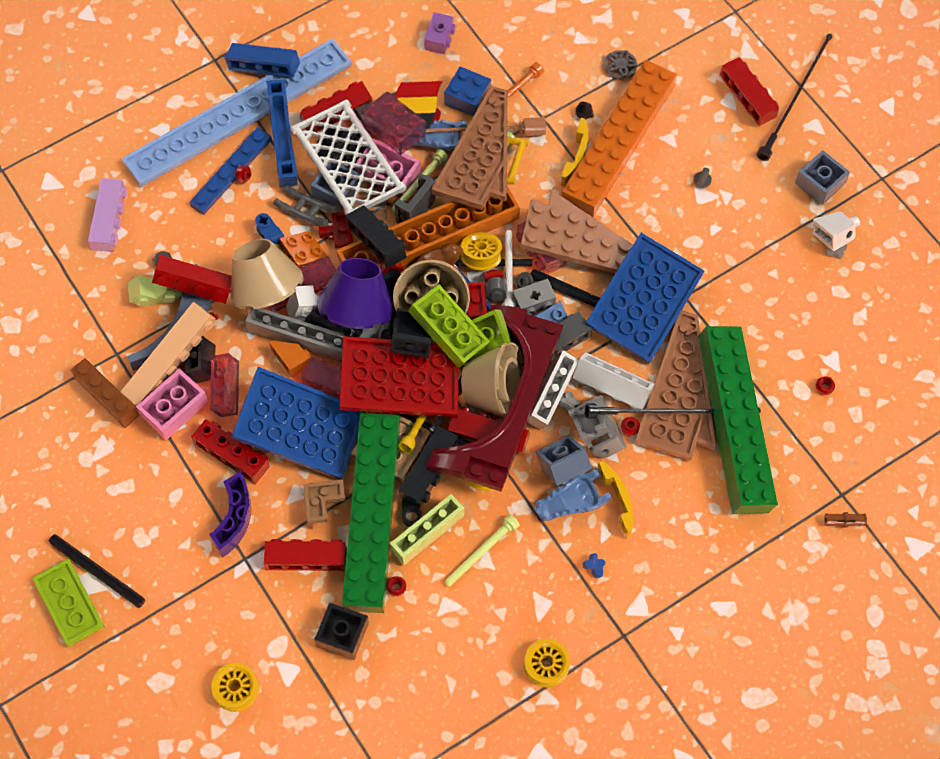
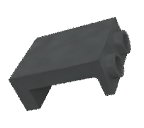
M422 173L418 175L419 191L408 204L400 199L396 201L394 205L397 224L427 212L436 201V195L432 194L431 191L435 181L430 176L423 175Z

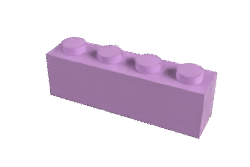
M101 178L88 238L92 251L113 252L114 246L118 244L117 231L121 228L120 216L124 213L123 201L124 198H127L128 193L123 180Z

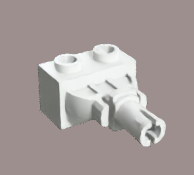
M313 285L296 286L294 288L296 292L290 296L286 307L289 317L304 322L312 311L315 310L320 314L317 308V301L320 295L315 294Z

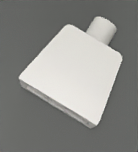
M842 212L813 219V234L832 251H835L854 240L856 227L860 226V220L857 216L848 218Z

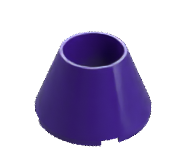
M350 258L342 261L317 301V308L320 314L324 313L328 316L330 322L354 329H369L378 323L384 325L392 318L394 310L380 266L373 261L362 258Z

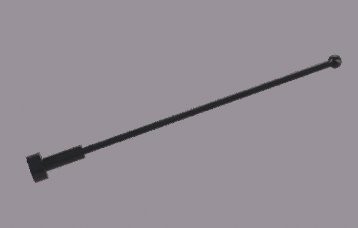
M831 33L826 35L824 44L775 132L771 133L765 146L759 147L756 156L760 160L768 161L772 156L771 148L778 137L777 134L826 45L833 38Z
M586 403L584 412L587 419H595L597 415H617L618 413H714L715 410L618 409V407H597L596 403Z

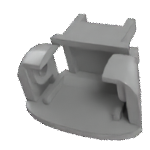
M602 395L568 411L579 432L580 439L586 443L594 456L607 458L626 448L625 441L613 415H597L595 419H587L585 417L586 403H596L597 407H609ZM606 433L610 437V439L596 446L590 442Z

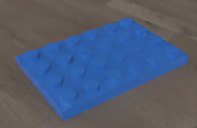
M641 232L585 324L650 364L705 271Z
M258 366L231 438L337 480H342L358 435L360 413L365 412L339 410L340 399Z

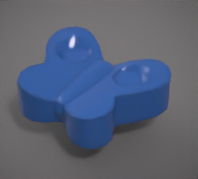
M592 553L589 555V559L582 563L584 569H591L595 578H600L603 576L605 560L598 559L597 553Z

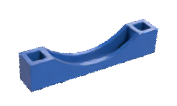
M285 80L266 81L279 187H285L286 185L298 186Z

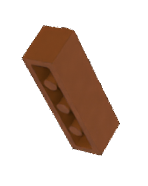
M86 358L71 369L75 380L124 428L128 427L140 416L136 406Z

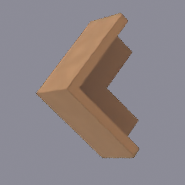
M343 479L303 484L309 529H313L314 523L328 522L326 503L345 501Z

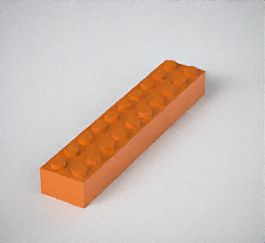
M648 60L644 61L562 191L564 199L591 217L595 216L675 87L677 73Z
M507 186L506 201L489 197L482 210L451 201L388 229H392L399 240L402 239L407 247L405 250L407 258L399 263L402 266H410L416 263L425 253L441 249L447 243L459 245L466 236L472 233H487L519 219L520 206ZM360 240L337 250L339 264L346 259L362 258L375 262L380 268L383 265Z

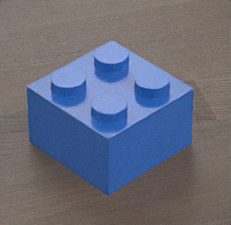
M459 66L444 92V105L474 116L491 87V78Z

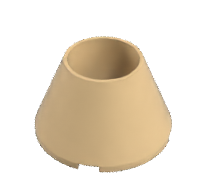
M257 239L247 242L233 253L231 300L240 309H245V306H253V309H260L279 303L296 292L294 288L298 284L302 285L304 275L301 269L268 239Z
M505 343L465 364L462 371L461 386L464 399L468 404L501 418L506 417L523 374L522 364L524 363V358L516 344Z

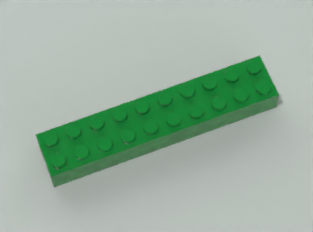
M706 326L698 335L711 407L715 410L713 417L732 514H767L778 506L742 326Z
M360 413L342 607L356 612L384 613L401 424L399 415Z

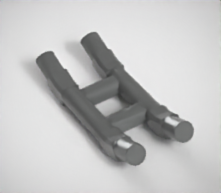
M288 185L284 187L283 191L291 195L295 200H298L295 206L292 207L278 198L273 202L283 212L305 220L314 226L328 225L327 219L315 216L320 209L327 213L338 212V206L306 196ZM305 203L313 206L308 214L300 211Z

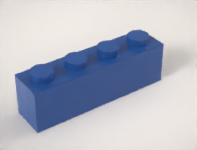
M232 43L225 55L228 69L233 71L293 78L300 65L297 50Z

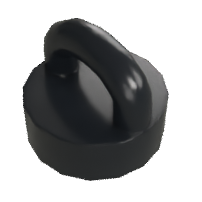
M580 102L576 107V116L580 119L585 118V120L593 118L592 105L589 102Z

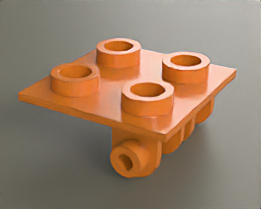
M310 231L279 238L282 249L285 250L288 258L302 272L306 270V264L328 259V256Z

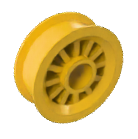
M477 232L463 239L461 243L463 248L461 260L468 268L485 271L493 269L500 263L502 244L496 236L490 233Z
M542 639L536 641L528 648L524 659V670L532 683L540 687L550 688L559 685L566 678L570 667V657L568 651L561 643L552 639ZM543 660H550L552 666L545 667L541 662Z
M230 663L221 667L215 673L211 683V690L220 707L230 712H240L246 710L255 702L259 693V684L254 672L248 666L241 663ZM233 684H240V688L237 691L230 690Z

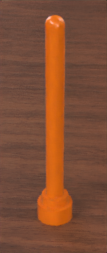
M534 62L529 67L528 73L508 90V99L532 78L540 77L544 73L543 67L538 62Z

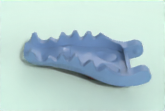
M434 120L430 129L467 127V122L463 120L459 122L445 120L437 122ZM462 131L401 134V143L405 146L418 145L444 151H454L460 141V132Z
M596 469L570 479L567 483L553 491L550 496L538 500L536 510L542 520L550 521L560 516L594 511L609 502L612 497L610 493L600 497L593 483V480L600 477Z

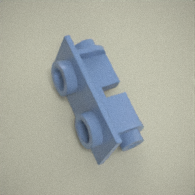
M561 301L535 316L560 323L568 315Z

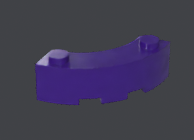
M241 472L223 482L229 497L228 513L221 524L209 534L222 558L240 543L251 519V498Z

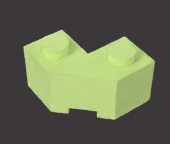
M137 275L128 282L129 302L141 307L172 303L182 295V291L152 283V278Z

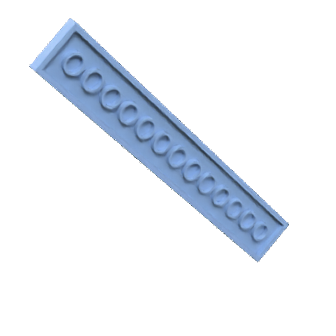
M332 38L299 57L300 65L293 78L267 75L123 157L122 161L139 185L143 187L270 114L266 81L284 79L287 103L348 69L352 66V61Z

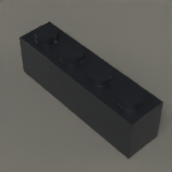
M365 205L345 215L349 230L387 268L407 258L405 252L407 247L402 239L399 240L392 229L389 230L383 220H379L375 213Z
M439 426L436 427V430L433 432L399 490L401 499L419 508L429 501L433 486L437 487L441 480L440 472L426 468L433 449L460 446L457 435Z

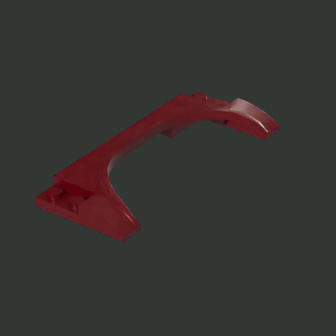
M491 305L489 312L495 309L502 311L507 330L515 336L523 352L524 370L506 417L492 433L469 444L433 449L426 468L502 492L564 325L527 314L528 310L522 308Z

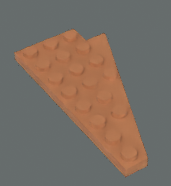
M495 86L490 87L431 189L432 194L481 210L484 208L489 197L503 201L507 200L508 90Z
M553 191L550 194L548 204L534 200L530 201L520 244L521 249L615 274L633 246L632 243L597 221L596 218L591 217Z
M682 310L677 317L646 409H711L698 335L700 334L698 315ZM645 413L635 444L691 461L696 444L712 450L715 448L712 414Z

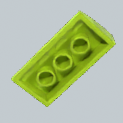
M440 284L415 302L408 310L458 368H461L490 343Z
M495 309L471 320L490 343L469 361L505 343H510L509 333L501 310Z

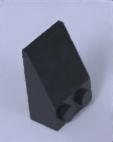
M327 128L325 135L334 136L336 129ZM341 130L338 132L337 137L345 139L349 132ZM352 133L350 140L359 141L362 136L360 133ZM324 138L321 145L331 146L333 140ZM336 141L334 148L343 149L345 142ZM348 144L346 150L355 152L358 145ZM361 146L358 153L363 154L368 146ZM320 149L317 154L319 157H327L329 150ZM332 152L330 158L339 160L342 153ZM345 154L342 161L352 162L354 156Z

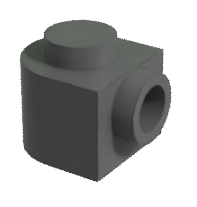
M492 277L484 287L485 298L491 303L503 302L506 296L505 280L500 277Z

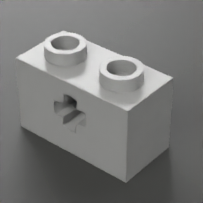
M548 279L513 290V300L516 303V307L528 310L527 314L532 316L536 312L546 310L556 304V296Z

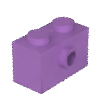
M433 13L424 38L425 50L445 54L446 49L450 48L452 38L450 37L456 31L454 16Z

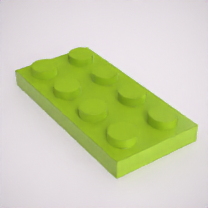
M69 558L32 578L68 648L105 628Z

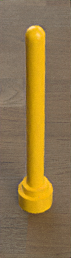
M418 415L409 434L401 438L398 448L402 452L412 453L415 447L414 439L425 421L426 415Z

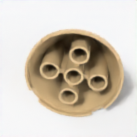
M422 260L407 267L398 277L393 291L394 307L396 312L397 308L409 310L415 302L440 284L466 314L470 302L468 284L463 275L452 265L439 260Z

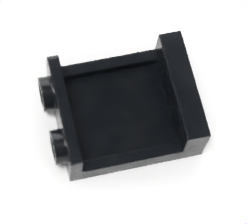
M397 308L390 352L429 358L432 338L408 312V309Z

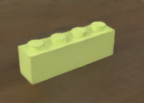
M450 494L390 543L391 552L403 565L407 564L464 517V507Z

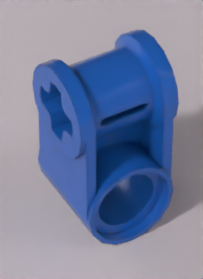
M258 214L255 218L258 234L262 239H268L274 244L280 245L281 241L279 238L285 237L281 229L277 227L268 214Z

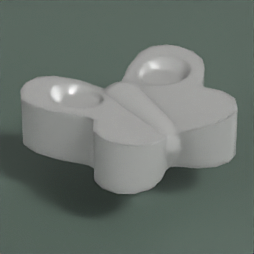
M847 244L835 251L827 248L825 255L828 257L836 256L838 259H841L844 255L843 251L847 249Z
M567 391L558 403L559 406L564 407L567 411L578 407L580 404L570 391Z

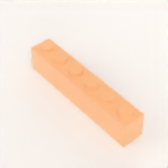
M193 302L121 390V393L137 406L167 380L169 376L177 371V366L181 361L183 362L189 357V351L201 342L202 335L213 327L216 318L199 304Z

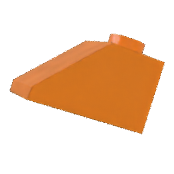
M274 340L269 342L271 351L291 378L311 367V355L306 348L302 349L299 344Z

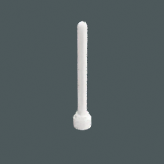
M507 230L505 232L506 296L501 305L516 307V303L513 300L512 231Z

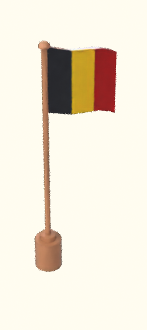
M443 81L401 82L395 94L392 117L387 130H383V135L465 131L467 127L430 129L435 116L438 92ZM545 117L523 118V122H520V125L508 126V129H520V133L523 132L524 136L546 135Z

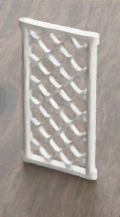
M344 100L290 128L292 133L298 137L345 209L346 215L363 205L369 209L407 189L351 109V104L348 100ZM341 110H344L341 115L335 114ZM327 118V121L325 123L318 122ZM330 118L340 119L339 124H328ZM343 120H351L353 123L350 128L341 127ZM312 125L309 131H302V129ZM314 126H323V132H313ZM326 129H336L335 135H325ZM342 130L349 133L347 138L344 139L337 137L338 132ZM352 133H360L362 136L359 141L350 140ZM311 136L320 137L318 144H310L308 140ZM326 138L333 140L331 146L321 145L322 140ZM335 142H345L344 148H334ZM355 144L358 146L356 151L352 152L346 150L347 145ZM361 146H368L370 148L368 154H361L358 151ZM320 149L329 150L327 157H319L317 153ZM339 152L342 154L340 159L336 160L330 158L331 153ZM345 154L354 156L352 162H345L342 159ZM356 158H366L365 164H355ZM370 159L378 160L379 164L376 168L367 166ZM329 162L338 164L336 170L328 171L326 166ZM340 166H350L349 172H339ZM354 167L363 169L360 176L351 174ZM366 170L375 172L373 178L363 176ZM386 172L388 175L386 181L376 180L378 173ZM340 175L347 177L344 184H336V177ZM350 178L359 180L356 187L347 185ZM361 182H371L370 189L360 188ZM374 184L384 185L383 191H373ZM395 186V188L385 192L386 187ZM346 189L356 191L354 197L346 198L343 193ZM358 192L368 193L367 199H357ZM372 194L379 195L378 197L369 201V198ZM356 202L362 203V205L354 209L352 208Z

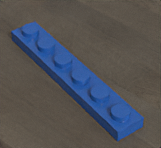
M257 127L189 202L190 206L205 215L235 182L237 168L244 165L249 166L271 142L272 137Z

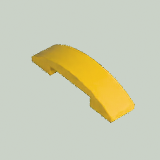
M581 118L576 132V142L580 143L575 161L574 163L567 161L562 174L561 186L564 187L587 151L588 128L585 118Z
M601 461L598 464V472L604 486L612 484L624 512V514L620 515L619 523L626 539L631 536L633 527V508L629 493L618 474L608 464Z

